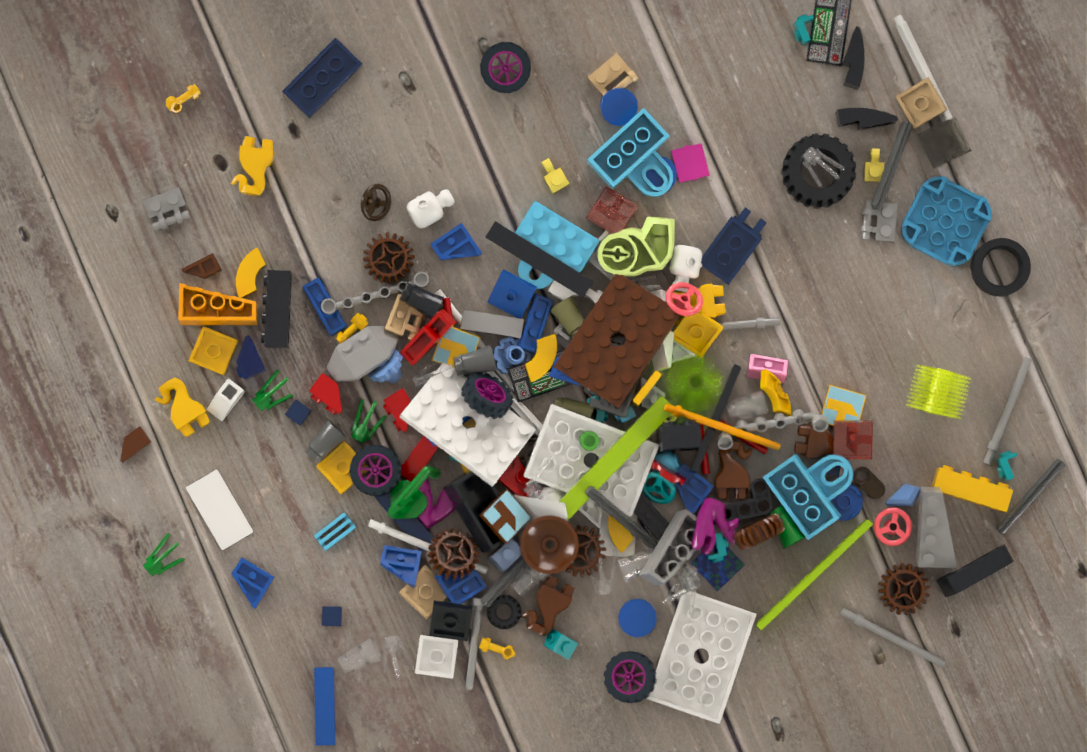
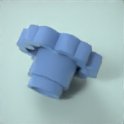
M507 337L500 340L498 346L493 348L496 369L501 374L508 373L507 368L530 361L531 354L523 351L518 346L520 339L514 340L512 337Z
M395 349L388 361L367 375L373 382L379 381L382 383L386 381L391 384L396 383L402 376L400 367L402 366L401 361L403 357Z

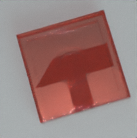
M606 186L586 219L610 234L617 233L626 227L638 205Z
M834 420L833 454L840 455L846 459H872L873 421Z

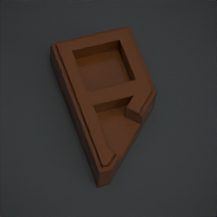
M213 253L181 269L184 273L207 279L222 271Z
M141 426L124 437L120 459L122 463L152 442Z

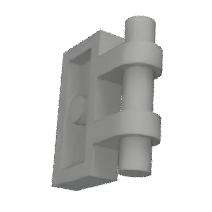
M179 187L143 200L149 218L158 217L159 221L152 224L154 231L161 228L162 230L167 229L169 225L177 222L180 224L185 219L190 218L188 210L180 212L179 208L185 207L186 203ZM174 211V216L164 218L163 214Z
M865 201L864 209H862V215H864L863 226H861L862 240H870V233H875V241L895 242L897 204L884 203L881 209L874 210L871 206L872 202ZM871 216H876V227L871 226Z

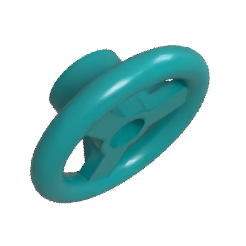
M649 472L642 489L646 497L658 504L672 502L676 496L674 483L660 476L659 472ZM649 478H656L652 485H646ZM655 491L656 493L661 494L664 498H658L654 496L651 492Z

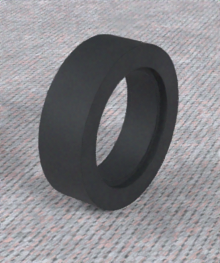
M996 238L986 242L978 248L971 261V275L975 284L986 294L996 297L1008 296L1021 289L1027 282L1031 271V262L1026 250L1019 243L1008 238ZM1004 249L1012 253L1017 259L1019 271L1016 279L1011 284L1005 286L995 285L985 277L983 261L990 251Z

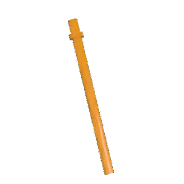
M666 403L664 406V411L672 413L675 417L681 416L689 420H695V422L768 448L777 451L780 449V443L684 410L679 405L673 406Z

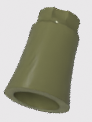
M574 297L561 301L551 309L553 315L560 321L569 336L573 338L584 322Z
M557 397L555 403L556 406L593 419L595 408L589 406L587 402Z

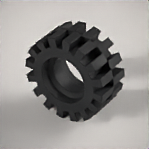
M499 595L490 607H487L489 622L499 629L514 627L521 617L519 602L510 595ZM502 604L508 605L512 610L511 616L506 620L500 619L496 613L497 608Z

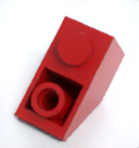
M322 373L309 390L312 393L310 397L319 404L322 401L328 405L325 409L333 415L336 413L341 415L343 409L340 387L335 381Z
M402 388L384 399L385 404L383 408L388 416L392 414L395 418L393 424L398 432L402 430L403 433L408 432L409 424L401 419L400 415L410 404L411 400Z

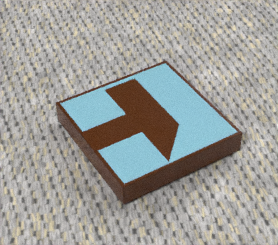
M508 489L503 490L479 515L504 544H507L532 518Z

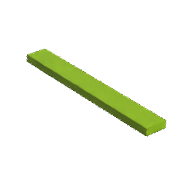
M662 395L558 501L565 503L568 520L589 499L585 494L588 487L593 486L598 490L672 414L664 411L665 404L670 403Z
M869 519L864 520L756 622L755 626L759 630L765 628L873 525Z

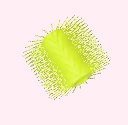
M925 366L923 370L917 369L921 372V374L918 373L920 375L919 378L916 376L920 381L917 383L914 380L918 384L916 387L913 384L911 385L919 389L914 397H912L915 399V402L913 400L910 401L914 405L909 404L908 406L914 407L917 410H924L930 414L959 419V416L956 417L953 414L958 413L959 406L962 407L958 404L960 401L964 404L960 400L962 397L959 395L966 396L962 392L963 389L968 392L963 382L965 384L968 383L965 380L966 377L962 374L958 375L956 372L935 367L930 368L929 366Z

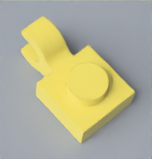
M872 148L870 150V162L864 163V182H880L884 171V163L879 162L880 149Z
M549 158L542 162L543 167L548 173L543 178L553 194L570 184L561 168L555 170Z

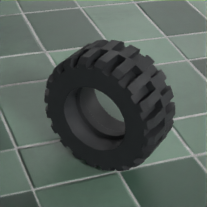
M818 133L801 138L789 149L783 161L781 175H783L782 181L783 185L787 187V193L794 197L793 200L797 203L801 202L803 206H812L814 209L827 208L838 203L850 191L856 178V162L853 161L854 155L852 151L849 152L848 146L845 143L839 142V138L829 137V134L818 135ZM812 154H823L829 157L836 166V178L826 188L818 189L811 187L804 181L801 175L803 161Z

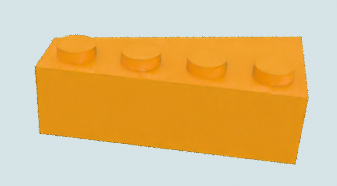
M179 283L178 321L181 325H258V305L256 301L228 296L219 292H212Z

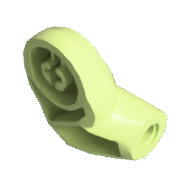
M647 216L642 229L631 227L608 235L602 240L598 248L600 265L607 272L614 275H624L625 277L638 276L647 271L662 270L673 255L675 219Z

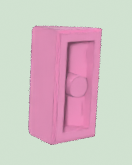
M750 354L747 377L761 379V371L767 369L781 383H784L787 376L788 360Z

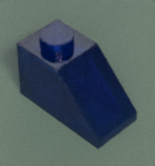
M250 335L246 336L236 361L238 367L235 368L239 377H243L244 380L251 379L267 371Z

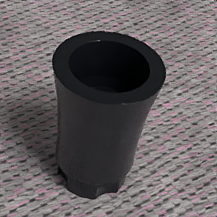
M407 283L400 300L406 302V305L416 309L431 320L444 297Z

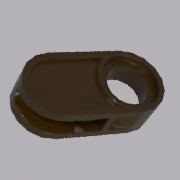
M858 467L853 471L854 482L869 497L878 499L885 494L884 484L867 467ZM864 470L867 473L865 481L857 479L858 471Z

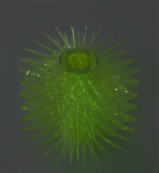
M692 355L682 358L691 359L692 362L683 360L679 361V364L676 362L677 365L674 363L673 367L671 366L674 371L670 369L668 374L669 380H667L673 385L664 387L669 390L666 394H670L668 398L674 396L671 398L672 400L680 395L678 397L680 398L685 393L686 395L679 406L683 403L682 409L685 405L684 410L688 408L690 412H694V409L698 411L709 408L707 406L712 407L711 403L715 404L713 401H717L719 394L718 386L713 384L724 385V383H719L724 381L719 378L720 374H717L720 370L714 372L717 369L715 368L708 374H703L702 372L709 363L708 361L704 366L706 361L705 359L703 362L704 355L702 359L699 357L696 359V355L694 358ZM690 381H695L697 388L691 386Z

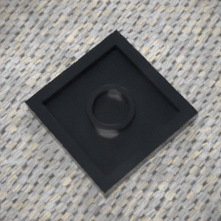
M434 600L429 636L468 641L472 606Z

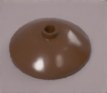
M542 516L533 520L525 528L521 537L520 548L524 560L532 569L544 574H555L565 570L573 563L578 553L579 542L576 531L566 520L557 516ZM552 541L554 543L553 548H548L546 543Z

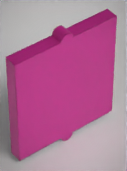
M702 143L692 146L685 145L684 148L671 150L679 183L690 180L696 181L698 178L710 176Z

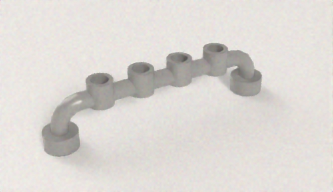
M418 272L412 281H401L398 285L391 287L383 286L378 291L371 293L363 292L360 296L353 298L345 297L340 302L327 298L322 301L321 309L325 314L330 315L339 309L345 308L350 310L354 305L360 303L370 304L374 299H388L391 294L403 293L404 290L400 289L402 284L407 285L409 283L420 288L426 287L429 283V276L425 272ZM383 290H387L389 293L388 295L384 296L381 294V292ZM365 295L370 296V299L368 301L363 300V297ZM350 300L352 304L345 306V301Z
M797 409L793 412V416L785 417L783 413H777L774 415V419L767 421L762 416L757 417L755 423L747 424L745 420H739L736 422L735 428L746 432L755 430L765 432L767 428L776 427L782 429L787 424L795 423L796 425H802L805 421L812 420L814 430L823 432L828 428V421L823 415L804 413L802 410ZM722 432L718 435L717 444L720 449L727 450L732 447V434Z

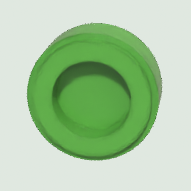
M585 431L581 434L579 442L583 449L592 451L598 447L599 437L593 431Z

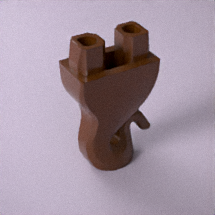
M810 421L809 424L798 425V436H805L806 439L805 442H795V453L804 455L808 459H815L824 454H834V437L828 429L823 432H817ZM847 432L846 446L853 452L855 436Z
M733 442L732 447L727 450L719 448L721 470L717 474L714 483L718 499H728V488H736V499L747 498L748 488H750L749 475L745 468L730 455V452L734 450L740 459L745 460L749 458L753 449L750 448L745 452L743 442Z
M551 575L544 584L542 583L537 593V604L543 617V624L537 623L538 615L533 610H528L521 615L522 618L529 616L526 627L542 636H546L552 631L556 616L569 607L575 590L574 587L565 584L562 592L555 590L559 579Z

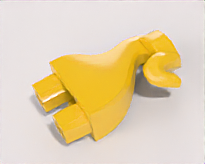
M245 136L243 145H240L239 160L244 170L253 179L254 184L252 186L248 185L247 178L242 174L235 176L231 184L236 185L239 181L240 193L260 196L265 190V171L274 161L273 140L263 139L262 147L254 148L256 138Z
M712 283L700 286L698 290L703 297V305L700 311L712 319L726 314L725 303L715 304L714 297L724 296L723 286L713 285ZM677 291L673 293L681 295L686 292ZM695 294L690 297V304L694 307L697 305ZM682 315L679 317V320H677L676 325H678L680 320L683 318Z
M174 377L158 388L163 399L156 397L155 401L162 405L169 404L171 401L170 391L173 389L176 391L171 408V420L176 429L181 431L185 437L195 433L191 426V423L197 420L201 428L210 423L209 417L206 414L208 413L201 403L189 396L187 387L182 380Z

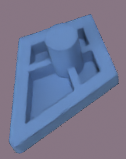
M905 483L885 504L887 506H913L920 495V488Z

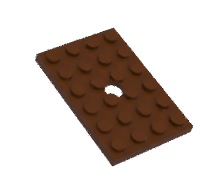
M615 274L554 365V368L619 409L681 315L670 309L667 302L624 275ZM614 333H622L626 341L624 345L616 347L610 341L611 336Z

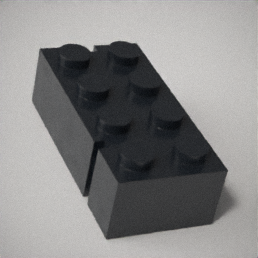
M687 420L680 425H676V421L664 422L657 429L658 453L667 450L676 452V449H679V451H692L702 447L700 423L696 424L695 420Z
M468 470L443 487L451 502H456L454 505L455 509L482 553L492 551L503 543L479 516L499 496L495 486L492 487L471 470Z

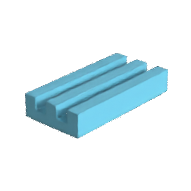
M344 512L315 534L314 537L323 549L327 551L353 531L356 526ZM343 518L346 520L323 539L320 538L322 534ZM349 524L351 526L328 545L324 543Z

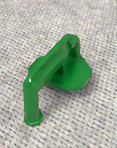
M425 466L412 482L408 480L400 481L391 491V506L388 510V516L392 519L419 517L428 504L426 496L419 488L429 476L433 479H438L441 476V471L435 467Z

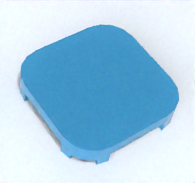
M932 177L920 187L902 222L901 235L909 246L948 266H960L972 257L979 240L991 221V207L986 198L948 180L947 177Z

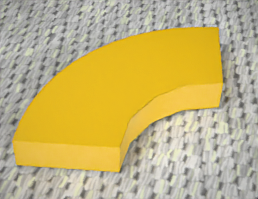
M258 247L245 256L237 270L236 289L239 298L257 291L256 276L266 266Z
M555 334L536 340L537 349L535 356L531 361L524 364L530 383L544 376L551 368L557 353Z
M767 369L762 370L760 389L765 391L770 397L773 412L783 413L785 417L791 416L790 400L788 394H785L780 386V380Z
M609 515L608 530L610 538L615 547L623 553L634 540V537L624 526Z

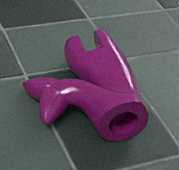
M427 478L419 490L426 496L428 504L426 509L417 518L426 529H429L449 516L455 510L454 505L456 502H451L443 489L433 507V495L429 479Z
M706 498L700 508L691 545L693 549H701V553L707 555L712 552L715 545L716 536L713 521L731 545L735 543L734 530H736L739 524L738 518L727 522L725 518V504L712 498Z

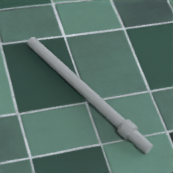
M758 317L756 320L723 322L719 324L723 326V330L753 327L763 329L765 326L780 325V319Z
M1025 357L992 441L988 443V451L983 461L986 465L990 466L995 452H998L1000 447V439L1032 361L1028 357Z
M842 608L840 615L853 621V624L859 627L863 626L942 668L944 667L945 660L864 619L865 617L861 614H854Z

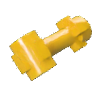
M195 84L187 87L188 91L179 97H168L166 99L168 110L174 113L180 112L182 103L190 98L195 100L201 94Z
M357 313L350 320L352 324L344 333L340 331L335 339L341 344L349 339L357 329L363 330L369 324L366 321L367 318L363 314Z
M488 637L482 638L479 649H482L483 652L487 653L488 650L502 654L506 660L514 657L516 653L513 650V646L503 647L491 642V638Z

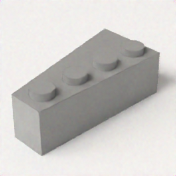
M920 486L916 563L918 567L957 568L943 492L940 487Z
M687 509L675 513L640 573V576L653 586L665 584L696 551L691 545L697 517Z

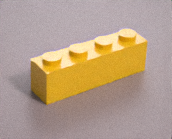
M946 465L936 469L931 487H940L945 495L1003 513L1007 512L1013 493L1012 489H1008L1009 485L998 482L997 485L990 483L991 479L981 476L979 479L972 477V473L966 471L957 473L953 471V467Z

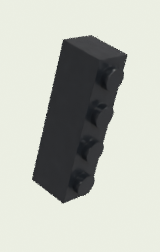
M267 270L263 280L264 286H267L266 294L263 293V305H266V313H262V324H265V332L261 333V343H264L266 348L289 349L292 272L290 270Z

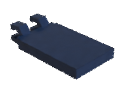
M746 207L738 217L735 215L730 217L702 256V266L727 285L731 283L762 240L760 231L767 223L760 218L754 228L747 225L744 221L751 211Z

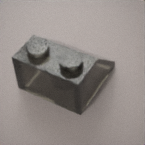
M956 117L917 134L933 169L939 168L972 151Z

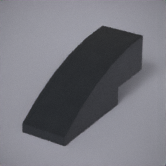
M856 26L842 65L849 67L843 85L858 90L863 77L865 57L860 27Z
M844 108L837 109L835 112L838 127L857 124L858 131L895 124L898 121L897 116L876 109Z

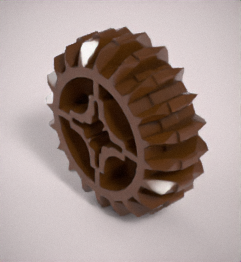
M386 232L385 239L379 234L380 240L378 242L373 237L374 245L367 243V247L371 250H364V254L369 255V257L363 258L364 262H369L364 267L365 269L372 268L368 272L369 276L376 273L374 276L375 281L381 277V283L384 284L385 278H388V284H392L391 278H395L396 283H398L399 275L403 279L406 278L403 273L404 271L409 274L411 273L407 266H414V263L409 262V260L415 259V256L408 255V253L413 252V248L406 249L410 244L409 241L402 244L404 237L401 236L396 240V233L390 238L389 232ZM387 243L395 244L402 250L392 252L388 249ZM381 246L383 250L382 256L373 261L375 251ZM385 250H387L390 256H394L391 262L393 267H391L390 263L384 261L386 259ZM405 256L402 267L397 271L395 268L396 260ZM387 265L391 273H383L376 266Z
M773 514L735 532L736 546L740 550H746L783 532L785 527L782 518L778 514Z
M577 525V536H587L591 539L583 544H579L580 548L585 547L584 555L587 559L578 554L575 560L583 559L588 565L584 567L570 565L566 569V573L569 574L571 570H574L573 576L576 577L579 571L580 576L584 577V571H587V574L590 576L592 575L591 568L597 572L598 568L595 565H603L599 558H606L605 555L601 554V552L606 551V547H600V545L604 544L605 541H597L601 535L598 533L593 536L595 529L592 528L588 533V526H584L583 531H581L580 525ZM595 544L596 555L592 561L588 556V550Z
M451 528L450 532L445 529L442 534L437 533L436 538H432V544L428 546L430 552L427 553V556L431 558L428 561L429 564H435L432 570H439L438 576L444 573L445 579H448L450 575L452 580H456L457 575L460 579H463L464 574L469 576L471 574L470 570L474 571L476 568L474 564L479 562L476 558L479 556V552L474 550L478 548V545H472L474 538L468 539L469 534L467 532L462 535L461 529L457 533H455L454 528ZM455 541L458 543L456 545H450L448 543L445 544L444 542ZM462 546L467 551L468 559L465 558L466 556L461 551ZM457 548L458 550L456 551L455 557H452L451 560H449L452 551L454 552ZM439 549L441 550V553L445 556L444 563L439 556ZM452 563H456V564H458V565L461 564V565H463V566H462V567H458V568H453V567H450L449 565L452 564Z
M900 563V570H898L896 565H893L894 572L887 569L886 572L889 576H881L885 583H878V585L884 586V589L878 590V593H884V596H881L879 599L887 600L883 604L884 607L891 604L890 612L897 608V615L901 614L902 609L904 615H908V609H910L912 614H915V606L921 610L922 606L919 603H927L923 596H930L929 593H924L925 589H930V586H924V583L929 580L928 578L921 579L925 573L920 572L917 574L918 567L911 571L912 564H908L905 569L904 563ZM907 573L913 576V578L903 582L896 575ZM893 580L896 591L890 596L889 585ZM915 583H918L919 586L917 598L912 593V588L916 585ZM901 585H902V586H907V585H909V586H908V589H906V590H908V592H907L908 594H906V593H901V594H899V593H900V586H901ZM904 596L910 600L911 604L902 606L894 601Z

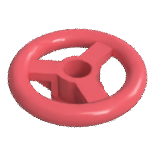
M678 282L671 285L666 292L668 306L679 315L692 316L702 308L703 297L700 291L692 284ZM678 288L689 289L681 295L673 293ZM693 294L697 298V305L694 309L690 304V297Z
M887 508L877 515L874 521V532L883 544L898 546L906 542L910 537L912 522L908 514L903 510ZM892 513L891 519L887 520L884 523V527L880 528L882 518ZM898 515L903 517L906 522L905 533L900 529V525L897 522ZM891 523L895 524L896 526L895 530L893 531L889 528ZM882 534H897L900 539L888 540Z

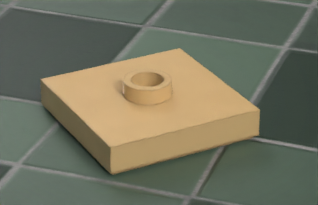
M929 77L895 96L914 129L948 110Z
M424 565L418 571L415 588L406 584L399 594L427 620L432 614L434 600L444 602L447 597L434 578L436 574Z

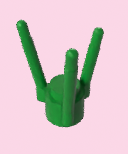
M278 369L255 394L256 397L252 399L261 411L265 408L270 410L273 406L293 397V394H289L270 403L272 401L270 396L289 380L286 377L267 393L265 390L280 372Z
M361 399L355 422L351 429L353 432L351 437L365 443L366 439H371L374 432L386 419V416L384 415L368 432L369 428L366 426L377 402H373L363 424L358 425L364 399Z
M169 533L162 539L152 554L146 558L147 562L143 564L151 576H154L156 573L160 575L184 561V558H180L162 567L164 565L162 560L179 543H175L159 558L156 556L170 537Z

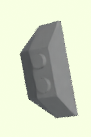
M367 326L335 347L327 365V370L335 382L357 381L391 358L396 345L400 341L398 336L385 331V326Z

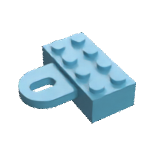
M644 108L587 159V163L612 190L628 178L644 195L659 197L670 189L673 182V172L670 166L656 152L669 139L670 135ZM654 170L662 178L663 185L660 187L654 186L646 177V172Z
M537 201L533 202L515 232L580 274H582L601 243L599 239ZM522 260L520 261L518 266L519 277L537 286V289L546 288L554 281L543 273L537 280H531L529 273L533 267Z
M795 453L767 473L763 479L807 540H809L841 517V514L830 500L849 487L853 480V468L846 458L833 454L823 457L807 469L800 457ZM837 465L843 467V475L836 480L830 482L825 478L826 472Z

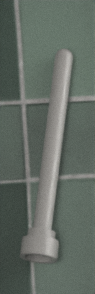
M472 597L471 602L474 609L465 685L467 690L473 689L481 616L484 607H486L481 602V598Z

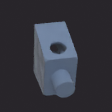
M514 536L507 544L502 543L487 559L499 572L505 571L522 555L521 541Z

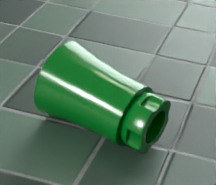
M780 506L768 513L769 516L778 514L782 518L785 529L778 534L783 550L806 538L784 506Z

